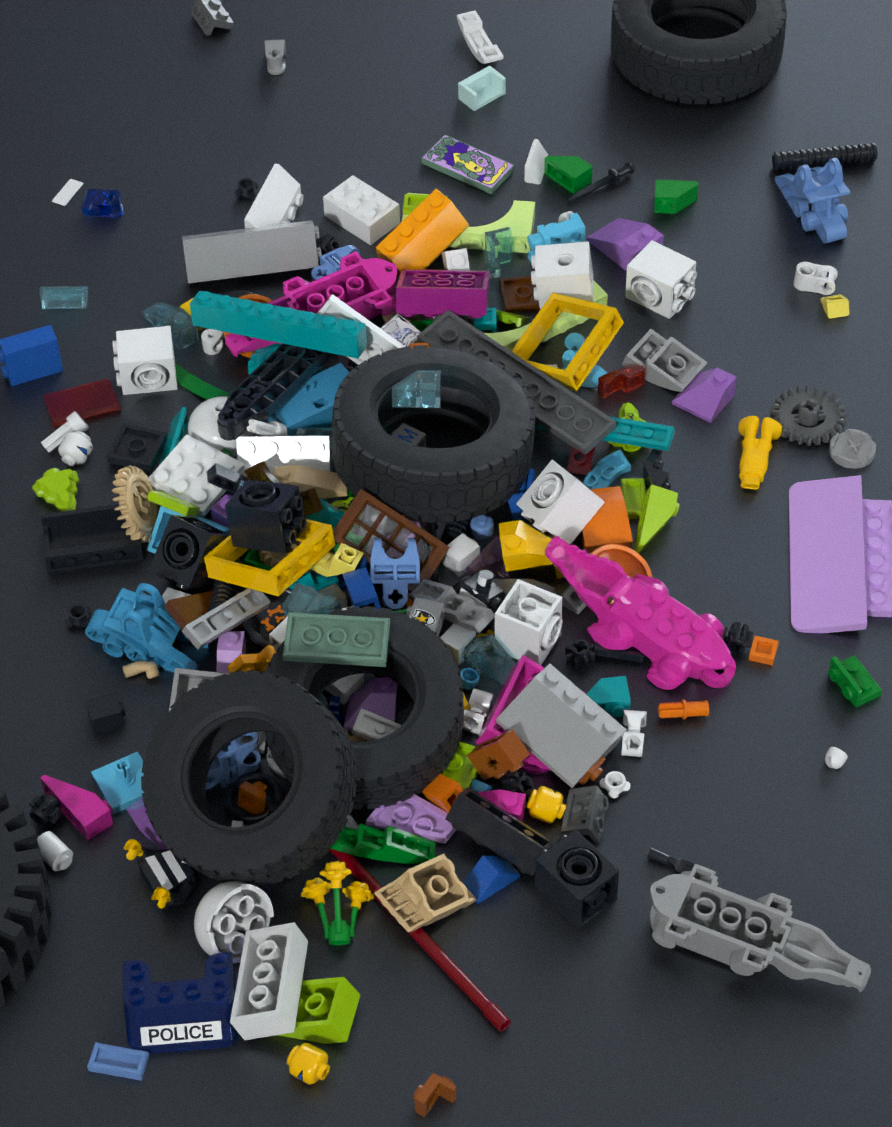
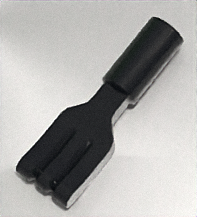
M652 847L649 850V858L673 867L676 874L692 871L694 863L687 860L675 859Z

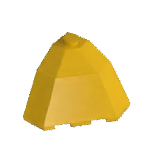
M525 520L499 523L500 541L506 572L553 564L545 556L544 552L548 543L553 539L548 534H543ZM555 566L557 579L565 578L561 571Z

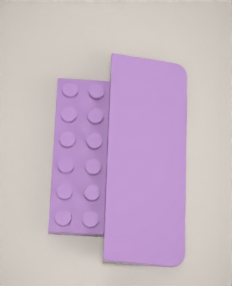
M861 475L803 481L793 484L789 489L792 627L796 631L803 633L854 631L866 629L867 616L892 617V500L862 499Z

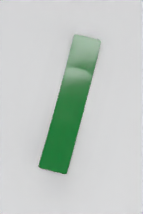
M175 363L177 384L207 400L214 397L229 396L230 393L202 381Z

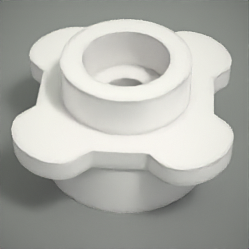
M612 771L600 780V787L607 790L609 797L617 798L621 792L630 790V783L626 781L625 776L621 772Z

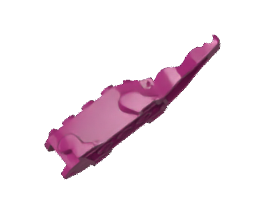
M356 251L341 257L340 270L309 283L297 276L283 282L284 296L268 304L317 314L333 294L368 320L381 314L382 316H388L396 311L395 284L397 267L394 263L380 258L362 259ZM233 333L228 334L225 339L226 345L235 357L241 352L255 351L259 348L278 343Z

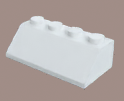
M274 164L244 219L245 229L290 223L295 218L298 206L302 205L303 194H301L300 184L279 164Z

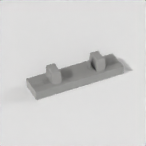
M248 588L187 624L182 632L198 650L266 609L271 602L263 592Z

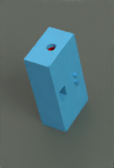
M339 363L311 376L265 420L268 423L276 421L284 424L287 427V436H311L317 433V428L332 426L335 395L339 385L350 372L342 363Z

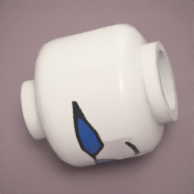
M78 430L67 433L58 448L59 454L62 456L61 460L69 466L84 464L93 449L90 442L91 438Z

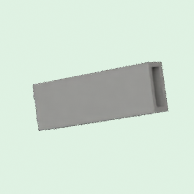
M310 220L182 236L188 283L315 268L319 266L318 261H320V256H322L321 248L316 247V239H319L318 226H314L313 221Z

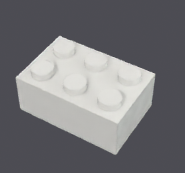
M353 175L323 197L324 216L369 245L375 243L400 224L399 204Z

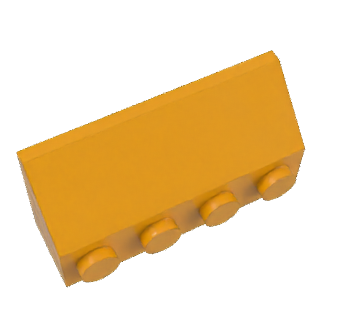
M435 189L376 246L377 257L394 263L399 277L402 269L425 270L469 227V224L453 202L439 190Z

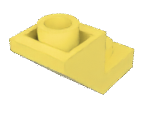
M341 543L335 554L328 552L310 570L325 577L351 572L356 569L364 553Z

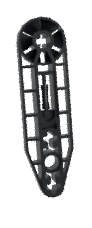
M282 343L229 394L221 412L218 414L217 425L220 437L227 441L235 440L247 430L250 419L264 421L269 418L327 361L329 353L323 352L320 354L317 350Z

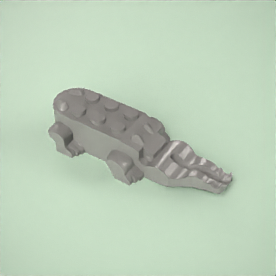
M694 864L692 871L668 875L651 885L650 897L653 906L651 907L649 920L653 930L652 937L656 943L663 947L675 948L676 945L730 965L733 972L743 976H750L754 972H761L764 968H767L768 964H772L790 979L803 980L813 978L835 985L855 987L859 992H862L866 987L871 974L870 965L841 950L823 930L791 918L793 911H791V900L770 893L754 901L718 887V877L715 876L716 871L698 864ZM661 889L664 893L659 894L656 890Z

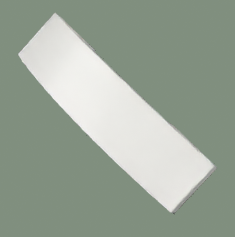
M476 10L457 15L464 39L479 62L486 64L503 59V54L498 46L491 43L483 30L482 20Z

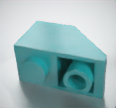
M626 676L601 678L586 694L612 717H621L624 715V710H630L631 699Z

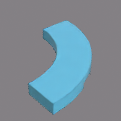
M622 450L615 451L601 459L597 466L591 472H588L583 484L589 489L607 488L620 475L631 471V465Z

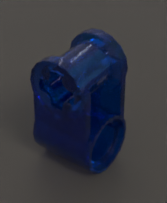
M88 189L82 202L81 211L88 217L118 218L124 213V207L120 202L121 193L114 189Z

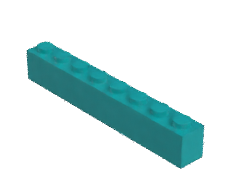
M199 291L190 302L193 326L359 359L367 347L366 323L275 306L268 303L254 302L248 299L234 298L228 295L214 294L207 291Z

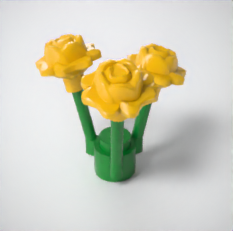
M339 861L326 863L325 870L320 872V875L326 877L331 883H327L319 877L307 880L301 893V897L314 899L315 906H318L325 931V939H329L330 945H346L350 943V938L355 937L354 927L361 904L374 899V895L371 894L366 883L355 881L350 886L343 888L342 892L351 900L350 908L352 911L349 925H347L346 920H341L339 888H342L341 880L352 872L345 867L344 862ZM330 888H333L335 920L331 921V926H329L324 908V896L330 892Z

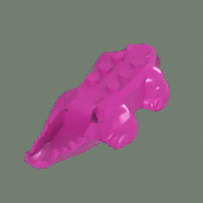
M559 536L554 537L548 543L544 551L545 556L561 571L582 602L597 615V623H593L587 630L593 640L599 643L600 646L611 650H626L633 646L641 651L652 662V666L646 675L647 678L655 686L664 690L675 689L687 677L701 679L706 685L713 688H723L732 681L736 664L731 657L729 648L722 639L724 627L715 616L709 613L696 614L680 601L669 596L668 588L659 579L636 574L631 578L618 563L606 557L599 558L594 554L587 553L585 550H580L576 545L566 543ZM614 599V603L609 605L608 603ZM724 669V672L718 674L714 670Z

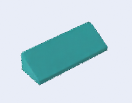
M182 407L171 422L159 465L186 435L189 422L186 407Z

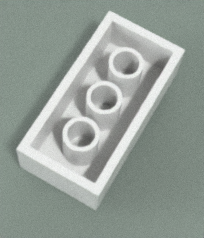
M295 922L249 930L245 933L230 1023L244 1040L292 1033L295 1030L308 940Z

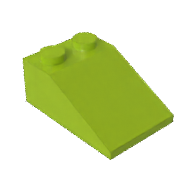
M345 977L302 981L295 1030L292 1033L280 1034L279 1036L322 1044L347 1042L361 994Z

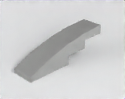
M423 579L408 595L413 601L416 597L444 603L446 620L477 633H480L495 617L491 609L476 605L472 598L457 594L453 587Z

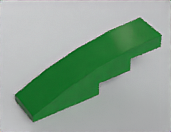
M359 824L356 830L345 826L343 832H339L338 835L340 837L335 844L328 847L350 855L374 860L422 864L435 858L436 842L389 825L383 832Z

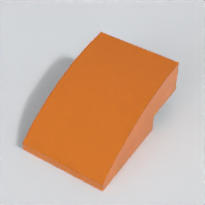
M620 486L590 489L605 502L579 533L583 550L590 554L597 548L610 544L631 548L633 543Z

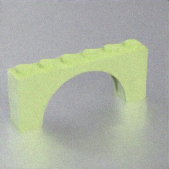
M514 200L509 212L501 219L484 226L468 227L449 247L528 253L531 248L529 247L527 236L533 234L535 202ZM403 214L402 221H403L408 215Z

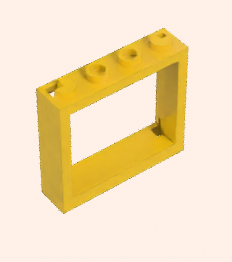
M552 293L511 352L568 390L577 392L624 322L614 307ZM562 311L599 320L565 370L528 361Z
M307 519L306 529L296 539L302 543L270 571L234 562L248 549L233 547L231 535H229L204 557L208 578L280 596L335 546L332 525Z

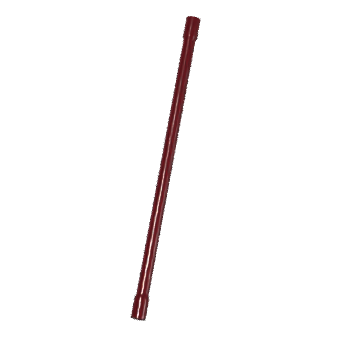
M328 848L340 862L345 863V867L351 870L359 882L368 885L371 894L389 912L374 894V892L383 887L353 855ZM421 927L413 932H408L478 1006L483 1015L499 1032L504 1031L510 1025L511 1019L477 987Z

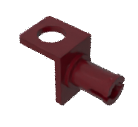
M571 446L567 471L581 475H587L588 472H591L593 453L596 446L585 455L580 449H575Z

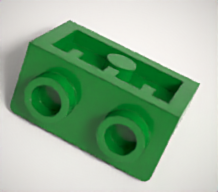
M855 655L839 661L836 656L830 659L828 674L831 680L840 686L844 697L850 700L855 707L881 696L882 689Z

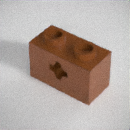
M513 729L481 742L467 754L483 780L491 777L498 779L506 774L508 770L511 773L517 771L524 765L522 761L530 755Z

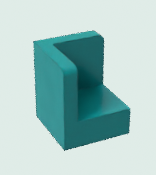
M488 308L487 315H482L481 318H474V327L478 330H492V333H497L496 308Z

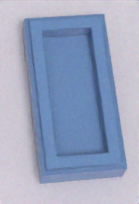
M95 1042L87 1068L91 1072L142 1081L149 1059V1052Z

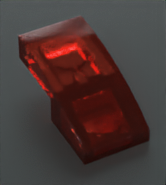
M626 367L599 377L598 394L604 399L620 389L628 394L644 385L645 367Z

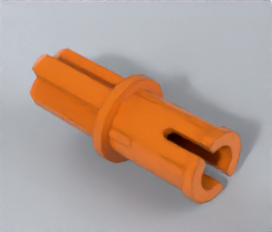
M682 699L681 702L660 703L658 705V715L660 718L682 717V719L693 716L706 717L709 716V703L707 700L686 702L685 699Z

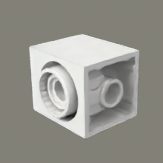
M652 240L627 265L625 297L670 319L676 312L678 313L682 309L683 304L687 300L693 298L696 292V288H694L697 277L696 261Z
M589 242L535 246V255H531L532 269H535V271H531L532 285H536L534 287V299L539 300L540 309L552 293L593 302V268Z
M171 326L116 331L117 340L112 341L113 352L118 354L117 357H113L115 371L119 370V373H116L117 386H122L123 395L177 390Z
M551 460L516 505L523 510L521 515L531 523L535 521L532 525L543 534L549 532L548 536L551 538L559 536L566 543L571 544L605 501L558 463Z
M518 579L495 612V651L517 660L524 655L537 664L542 665L561 635L563 622L562 597Z

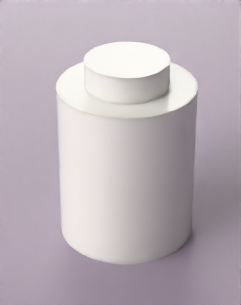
M47 831L37 838L43 861L54 871L65 870L71 865L73 852L55 834Z

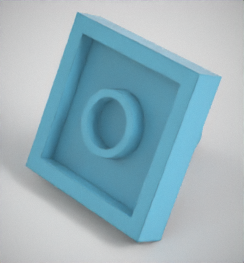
M138 751L91 772L92 778L104 800L110 804L113 815L130 807L142 798V793H144L141 789V776H144L141 772L143 760Z

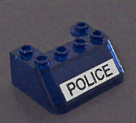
M232 952L211 955L205 963L206 978L151 983L150 967L146 962L142 960L123 961V1003L129 1048L154 1054L224 1048L233 1045L238 1038V1032L230 1023L236 990V974Z

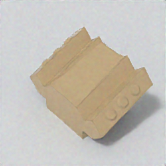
M445 854L408 869L396 880L374 892L391 915L397 919L398 923L407 932H413L422 926H427L477 901L476 897L458 879L455 874L454 864L446 858Z

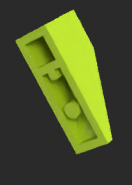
M652 484L645 493L633 550L638 554L668 523L670 518L676 516L679 509V503H677L678 493Z

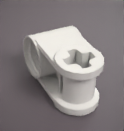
M800 262L796 267L793 283L795 288L800 291L830 295L835 291L834 280L838 276V271L832 266Z

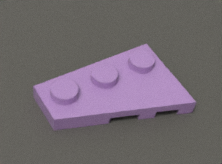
M415 794L406 801H397L395 805L388 807L381 805L366 820V826L385 830L389 825L444 844L456 831L451 823L445 820L447 812Z

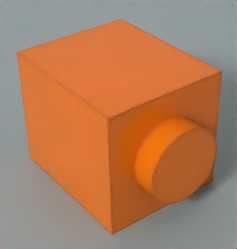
M439 774L422 792L431 804L449 813L455 799L463 789L457 781Z

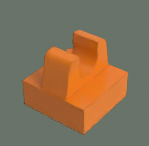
M245 781L239 786L237 805L252 814L263 812L266 792L264 790L267 788V785L260 781L254 784Z

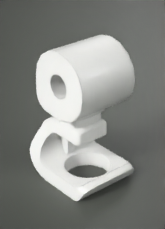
M207 329L202 333V346L206 354L215 355L222 351L224 347L223 331Z
M473 689L468 703L469 710H464L463 730L480 734L484 717L488 716L492 704L493 694Z
M624 710L623 724L628 726V729L623 735L622 756L642 757L644 733H640V727L646 726V711Z

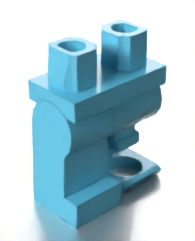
M578 213L569 215V220L560 223H549L545 227L544 225L537 226V233L527 236L529 247L532 250L528 251V259L531 262V255H535V250H533L535 246L584 242L585 225Z

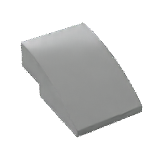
M652 329L631 349L622 363L623 367L642 379L678 392H683L707 365L705 360L673 337H670L667 341Z

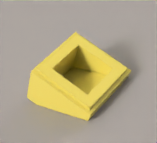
M839 294L821 298L822 306L828 318L849 315V300L843 295Z

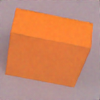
M754 636L749 660L773 666L779 641Z

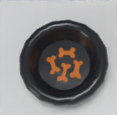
M287 588L280 596L263 592L271 603L266 609L242 624L249 638L255 644L265 648L270 645L269 634L288 616V612L314 614L310 601L301 591Z

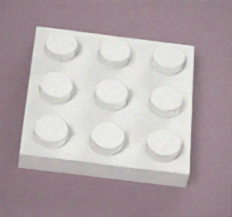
M186 434L152 473L149 481H151V486L155 491L165 492L200 507L198 515L205 517L226 492V490L208 483L207 471L215 463L240 474L245 470L244 463Z

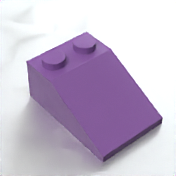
M617 218L587 237L589 243L626 271L627 265L652 240L663 245L664 235L651 225Z

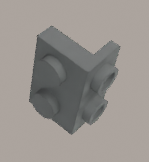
M197 0L193 6L192 15L205 35L210 36L214 27L232 29L234 22L219 0Z

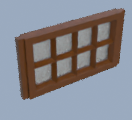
M360 489L333 530L334 540L337 544L341 545L343 543L363 552V557L367 558L369 565L374 538H381V548H384L385 554L392 559H398L404 555L407 548V538H415L420 560V582L423 579H430L450 548L362 489ZM397 573V574H415V573ZM408 585V590L412 592L418 585Z

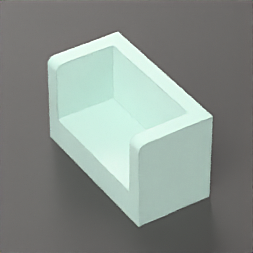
M491 66L458 83V99L473 111L506 94L505 77Z

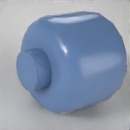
M486 514L472 518L470 523L471 535L479 540L490 538L494 533L493 519Z

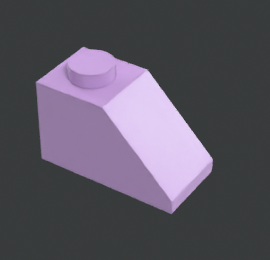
M228 631L219 637L217 647L218 673L229 674L227 667L239 655L246 654L244 631Z

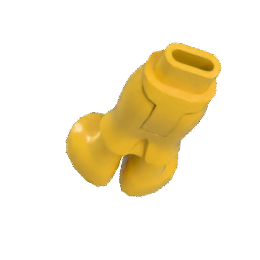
M757 416L744 417L739 422V433L744 436L742 441L743 451L739 463V478L742 488L757 490L760 483L764 480L768 468L769 452L772 449L771 441L777 440L782 433V425L772 418H763L760 439H756L760 424Z

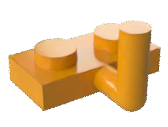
M268 645L259 654L239 655L227 667L229 674L239 671L246 673L247 671L266 672L273 654L276 653L274 647Z

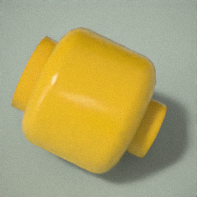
M540 786L538 790L533 789L526 808L529 809L531 817L551 824L556 818H562L566 805L562 803L563 795L548 787Z
M303 1043L301 1046L296 1045L287 1059L290 1074L309 1085L315 1084L319 1079L324 1080L330 1070L327 1053L310 1043Z

